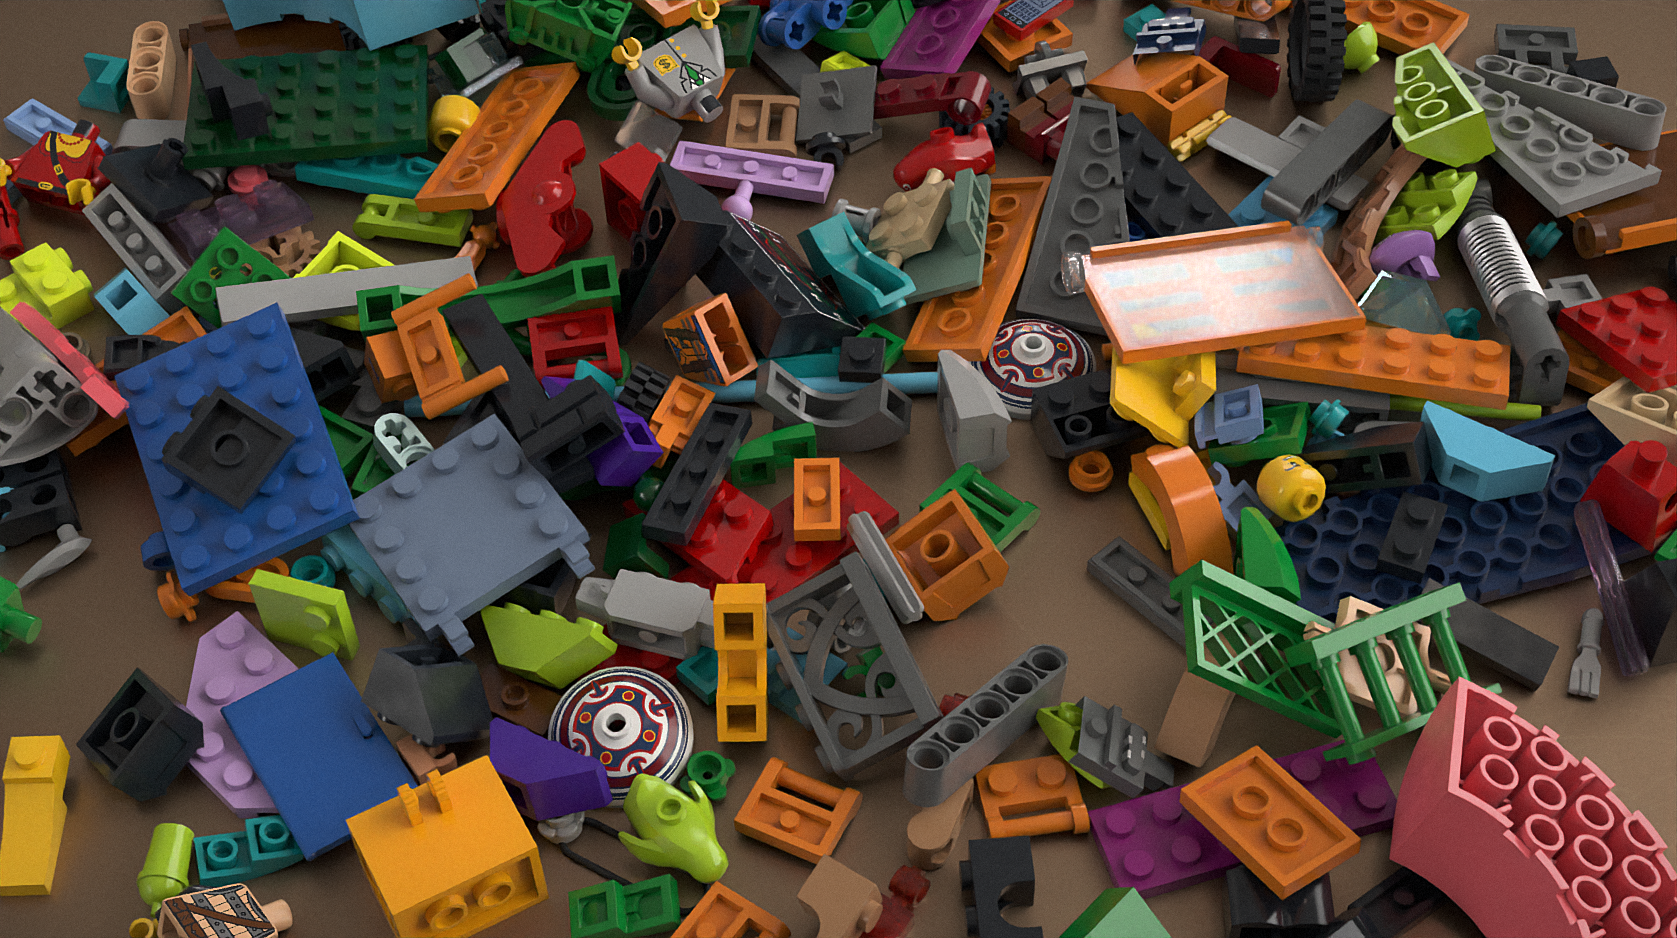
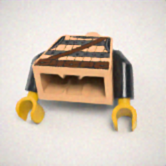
M240 883L223 887L189 885L175 897L163 900L162 907L155 912L156 918L153 921L147 918L134 920L130 925L129 935L131 938H278V932L292 927L293 917L290 907L283 899L260 906L247 886Z

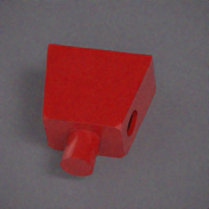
M1646 440L1642 443L1630 441L1603 465L1582 496L1580 503L1652 553L1677 529V467L1666 460L1668 451L1662 443L1655 440Z

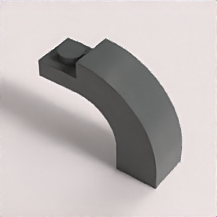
M773 360L758 366L754 400L774 415L773 431L813 422L816 433V448L818 450L849 452L879 448L910 434L912 400L883 377L854 392L831 394L809 388Z

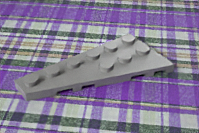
M1447 59L1485 112L1496 152L1489 155L1555 217L1559 218L1658 184L1662 170L1650 164L1642 168L1628 161L1629 153L1615 147L1610 151L1592 142L1593 134L1539 106L1533 111L1519 104L1520 96L1508 90L1501 94L1485 86V78Z

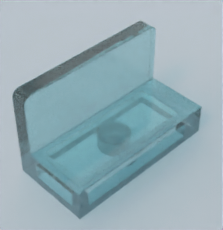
M491 32L477 41L492 62L493 68L459 90L455 91L439 64L429 68L428 71L442 97L447 95L468 97L522 64L523 60L520 55L509 59L494 32Z

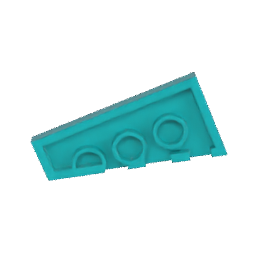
M400 154L299 161L295 166L297 181L314 183L319 186L346 189L356 193L414 199L439 164L418 156L409 160L401 157Z

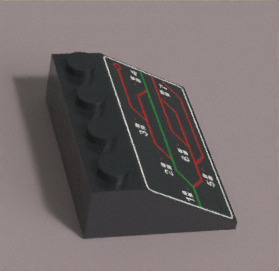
M722 210L728 222L727 234L720 241L712 258L696 273V276L714 296L727 293L742 329L767 358L842 346L843 337H857L865 329L861 322L782 235L730 211Z

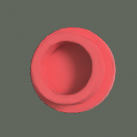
M243 165L230 173L227 182L230 191L237 198L244 201H253L265 194L269 179L264 168L258 165Z

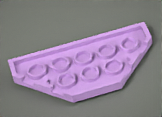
M236 611L199 638L186 708L203 722L204 748L197 749L186 763V766L238 818H259L260 813L279 812L221 715L220 709L283 678L299 668Z

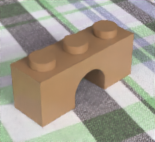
M823 854L796 896L804 912L820 921V930L817 938H859L863 931L868 933L874 928L883 911V905H881L883 898L877 885L826 854Z

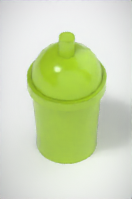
M162 823L154 828L143 869L139 872L136 881L142 900L152 907L150 913L152 918H156L155 912L162 907L163 900L175 897L189 886L187 877L194 832L186 826L176 823Z

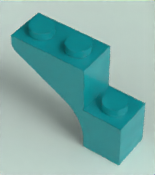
M845 212L796 235L814 272L820 278L831 274L847 308L856 318L867 314L870 321L881 315H886L906 305L904 296L916 291L915 285L908 274L876 256L864 246L853 230Z

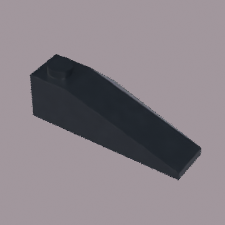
M658 162L643 193L639 206L642 211H646L640 232L632 231L629 245L632 247L630 268L622 269L618 279L622 313L614 314L619 345H627L712 258L720 241L727 234V218L722 212L717 197L664 162Z

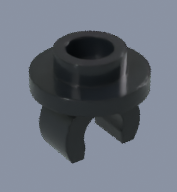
M822 132L814 135L812 141L805 146L806 153L814 156L813 161L821 162L826 157L832 158L836 163V170L841 171L844 163V157L841 152L845 148L844 138L836 137L834 132Z

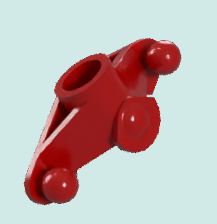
M571 120L558 121L546 130L512 182L499 193L497 198L496 215L500 235L506 245L512 246L516 265L520 273L525 277H531L557 268L554 263L560 254L572 253L583 247L590 240L594 231L593 221L589 214L580 208H574L576 185L572 180L571 168L579 166L586 156V148L578 125Z

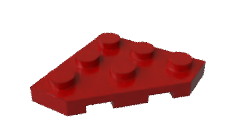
M1653 286L1560 310L1556 321L1558 327L1647 393L1677 385V303L1668 298L1667 293Z

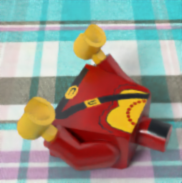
M81 119L71 135L50 130L44 133L38 143L20 156L8 160L0 158V187L4 186L7 180H11L29 202L86 216L82 210L112 183L98 169L103 157L106 156L100 146L95 143L101 132L100 128L87 120Z

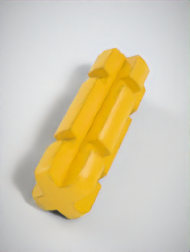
M1224 110L1216 111L1208 118L1182 133V136H1177L1168 142V151L1181 163L1190 157L1191 154L1207 146V137L1227 119L1231 118V115H1227Z

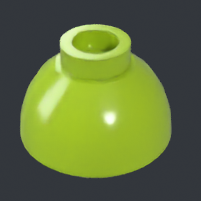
M1364 21L1347 36L1344 46H1346V56H1343L1344 69H1358L1363 74L1380 59L1376 54L1378 45L1377 34L1370 22Z

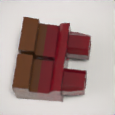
M1060 77L1038 92L1036 97L1032 96L1008 113L1007 143L1042 165L1051 158L1057 160L1074 101V96L1071 95L1072 85Z

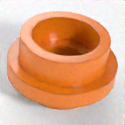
M1095 450L1077 455L1069 465L1068 476L1070 482L1076 488L1086 492H1098L1111 484L1113 467L1105 454Z

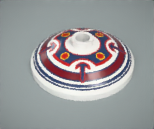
M1033 318L1002 323L986 361H968L996 390L1009 416L1023 420H1031L1032 389L1096 372L1094 354L1090 346L1080 335L1061 324Z
M622 666L596 671L574 684L560 699L552 714L548 730V740L558 741L568 749L584 756H592L598 759L607 771V781L613 801L606 807L623 808L624 800L634 778L641 773L658 776L672 786L677 782L691 757L694 729L688 706L681 694L671 683L651 671L637 667ZM614 720H623L626 723L625 727L619 732H612L608 729L610 723Z

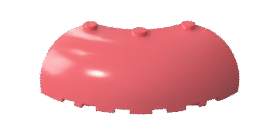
M1458 677L1431 714L1409 760L1396 803L1389 859L1407 867L1443 891L1473 920L1486 938H1677V874L1663 855V852L1668 848L1650 822L1639 809L1632 814L1611 792L1615 784L1592 761L1585 756L1579 762L1556 742L1559 734L1546 725L1541 730H1538L1526 720L1514 714L1517 706L1489 690L1462 677Z

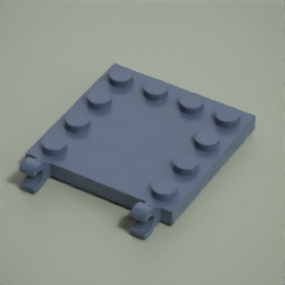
M495 414L354 499L353 501L360 519L347 524L428 639L432 641L443 634L458 656L475 646L467 635L468 631L462 623L463 620L559 559L563 558L579 579L595 570L594 565L588 559L590 556L589 552L583 545L590 540L586 529L547 479L529 463L523 449Z

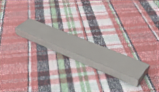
M470 256L216 287L215 290L221 325L223 327L276 302L284 311L289 323L358 314L356 291L395 285L440 288L467 273L474 279L476 287H478L471 258Z

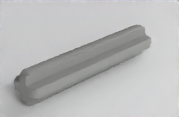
M862 511L859 514L853 513L848 518L847 530L899 620L904 624L920 620L923 615L924 605L873 518L866 511Z

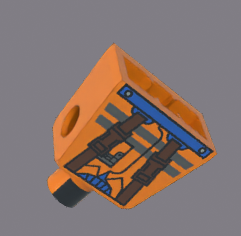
M721 293L696 303L663 323V330L666 335L664 339L665 348L669 353L675 355L682 373L688 379L725 387L758 367L727 293Z

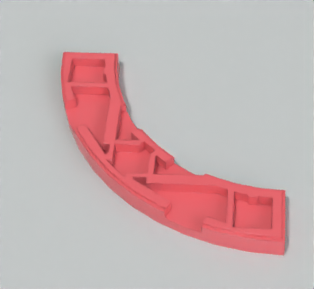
M19 302L10 311L19 322L34 334L77 377L82 384L80 388L113 418L118 419L129 408V402L121 397L119 389L84 354H81L68 342L69 340L34 307L25 302Z

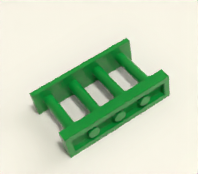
M1460 582L1431 590L1283 649L1290 668L1310 663L1312 671L1318 670L1345 742L1323 751L1322 753L1326 761L1346 757L1348 765L1365 761L1377 755L1375 746L1426 725L1438 702L1411 635L1415 631L1412 622L1421 619L1423 626L1429 625L1451 685L1458 677L1471 682L1447 618L1451 617L1448 608L1466 601ZM1385 634L1387 641H1393L1419 711L1403 718L1400 717L1374 647L1378 646L1375 637ZM1348 649L1350 656H1356L1382 723V727L1366 734L1362 731L1337 666V662L1341 661L1338 652ZM1499 683L1482 687L1495 694L1502 692Z

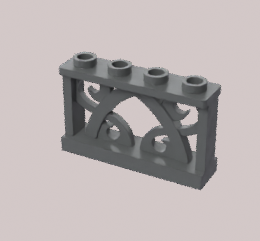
M856 551L839 560L841 564L766 604L767 648L770 650L775 647L782 661L775 665L776 670L788 690L795 688L801 703L795 706L796 712L806 730L809 732L814 729L821 742V745L816 747L815 751L828 774L835 771L845 782L854 778V775L910 746L944 718L867 564ZM851 583L852 587L835 602L829 611L818 602L823 597ZM799 610H811L823 619L818 628L810 621H799L798 623L806 629L804 637L800 640L791 639L787 633L786 627L790 616ZM859 619H865L868 624L866 632L858 637L849 634L842 628L844 623L847 622L854 630V624ZM836 636L847 645L858 649H872L883 646L885 653L875 660L866 677L865 693L867 698L837 691L823 683L826 660ZM795 654H808L805 671H803ZM884 674H892L896 679L895 685L890 689H884L881 686V691L885 698H878L877 681L879 677ZM819 702L836 710L828 721ZM916 712L918 718L884 736L882 718L903 716ZM862 716L871 717L872 734L867 744L857 750L843 747L839 740L840 728L847 724L853 725V737L856 739L863 730L864 722Z

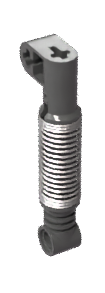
M1477 179L1473 193L1454 225L1457 229L1456 236L1460 253L1468 266L1493 322L1502 333L1508 335L1512 344L1510 351L1508 402L1541 405V407L1558 406L1562 401L1569 368V356L1547 314L1549 310L1548 300L1512 229L1504 217L1497 214L1492 206V191L1489 181L1487 179Z

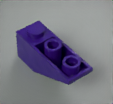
M544 376L541 382L550 399L563 392L566 386L576 379ZM613 401L617 410L616 413L620 417L626 432L586 457L593 466L595 479L600 485L631 487L664 452L644 418Z

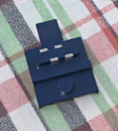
M1185 7L1168 9L1165 18L1150 20L1144 24L1142 31L1136 34L1137 44L1133 52L1134 64L1136 65L1139 54L1194 50L1195 56H1198L1207 31L1205 19L1194 20V17H1190L1191 8Z

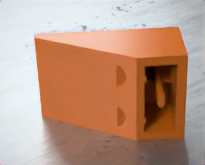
M1169 52L1139 54L1135 65L1132 54L1087 82L1086 88L1106 103L1115 104V109L1121 114L1125 115L1133 112L1161 143L1167 146L1168 142L1177 136H1182V133L1208 118L1216 111L1224 110L1228 75L1200 56Z

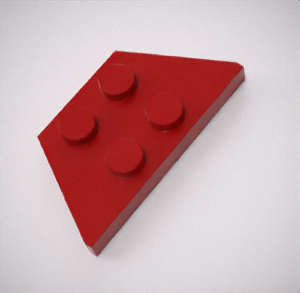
M723 479L687 546L663 541L659 542L716 584H739L736 574L743 563L751 564L758 553V545L766 540L774 527V521L771 511ZM633 499L622 503L626 518L639 513L648 514L641 511L635 505Z

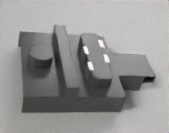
M1086 696L1075 704V706L1083 710L1079 750L1068 761L1069 763L1131 798L1137 796L1144 789V786L1153 791H1156L1159 787L1164 789L1173 788L1174 765L1147 750L1148 732L1139 725L1122 718V708L1114 704L1108 710Z

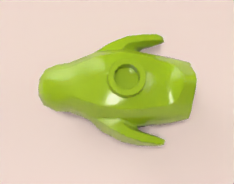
M643 773L637 775L624 800L623 810L641 839L620 831L618 837L623 845L642 862L659 867L678 868L690 873L699 882L710 885L714 884L724 875L729 862L726 852L719 845L716 838L712 804L701 787L693 780L688 782L690 792L694 797L693 801L658 776Z

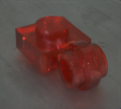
M902 865L896 871L888 887V890L894 895L890 899L880 892L883 898L881 903L883 905L882 914L874 928L868 933L863 931L859 938L906 937L915 926V915L904 907L908 903L913 907L918 906L927 895L931 886V881L925 878L926 873L924 870L917 866L910 868Z

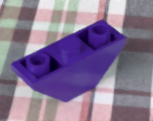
M497 717L490 722V761L519 813L539 821L606 807L613 801L607 781V771L598 759L592 756H584L568 749L558 741H550L538 736L521 725L516 726Z

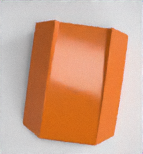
M956 489L937 499L885 538V541L923 603L924 611L934 622L956 620L960 613L996 587H1002L1010 568Z

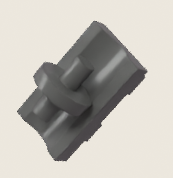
M1046 41L1036 42L1034 47L1035 54L1024 57L1025 64L1018 66L1017 81H1014L1012 85L1016 95L1024 93L1028 100L1032 96L1036 97L1038 92L1061 77L1072 85L1071 95L1074 97L1084 94L1087 85L1084 69L1088 59L1084 50L1064 55L1062 48L1051 50Z

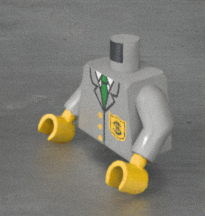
M706 0L707 15L702 12L699 1L691 5L690 14L692 18L701 22L702 27L699 29L693 24L643 52L640 42L633 37L623 41L624 46L628 50V55L621 45L613 48L612 58L616 63L626 65L625 74L638 100L657 109L664 110L673 118H679L695 110L704 122L709 123L722 113L723 106L715 98L719 94L725 75L724 53L718 25L713 24L712 19L717 17L720 10L717 0Z

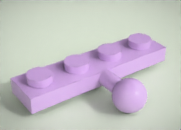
M681 140L670 163V166L697 184L736 190L733 196L728 197L723 202L721 209L730 211L749 221L753 215V208L749 202L752 192L824 204L834 177V164Z

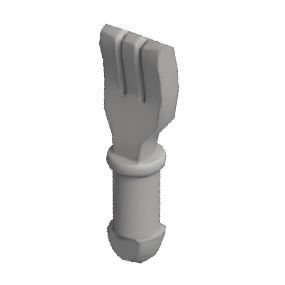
M1590 608L1583 613L1581 618L1580 643L1577 645V652L1581 655L1572 664L1567 692L1598 698L1601 665L1596 656H1599L1601 653L1599 645L1605 618L1600 610Z

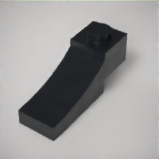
M207 42L191 45L198 78L214 122L230 118L238 141L269 134L267 117L273 116V110L268 93L259 92L254 78L243 79L224 67L215 58Z

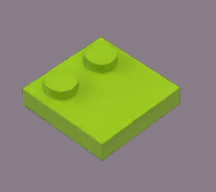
M259 569L256 570L249 582V586L268 639L313 650L323 657L333 652L336 657L353 661L360 648V643L344 591Z

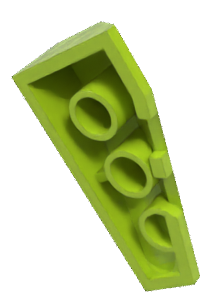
M1434 42L1396 58L1395 85L1397 96L1394 97L1396 114L1393 117L1392 126L1395 134L1407 151L1456 168L1464 164L1476 163L1484 156L1496 152L1483 108Z

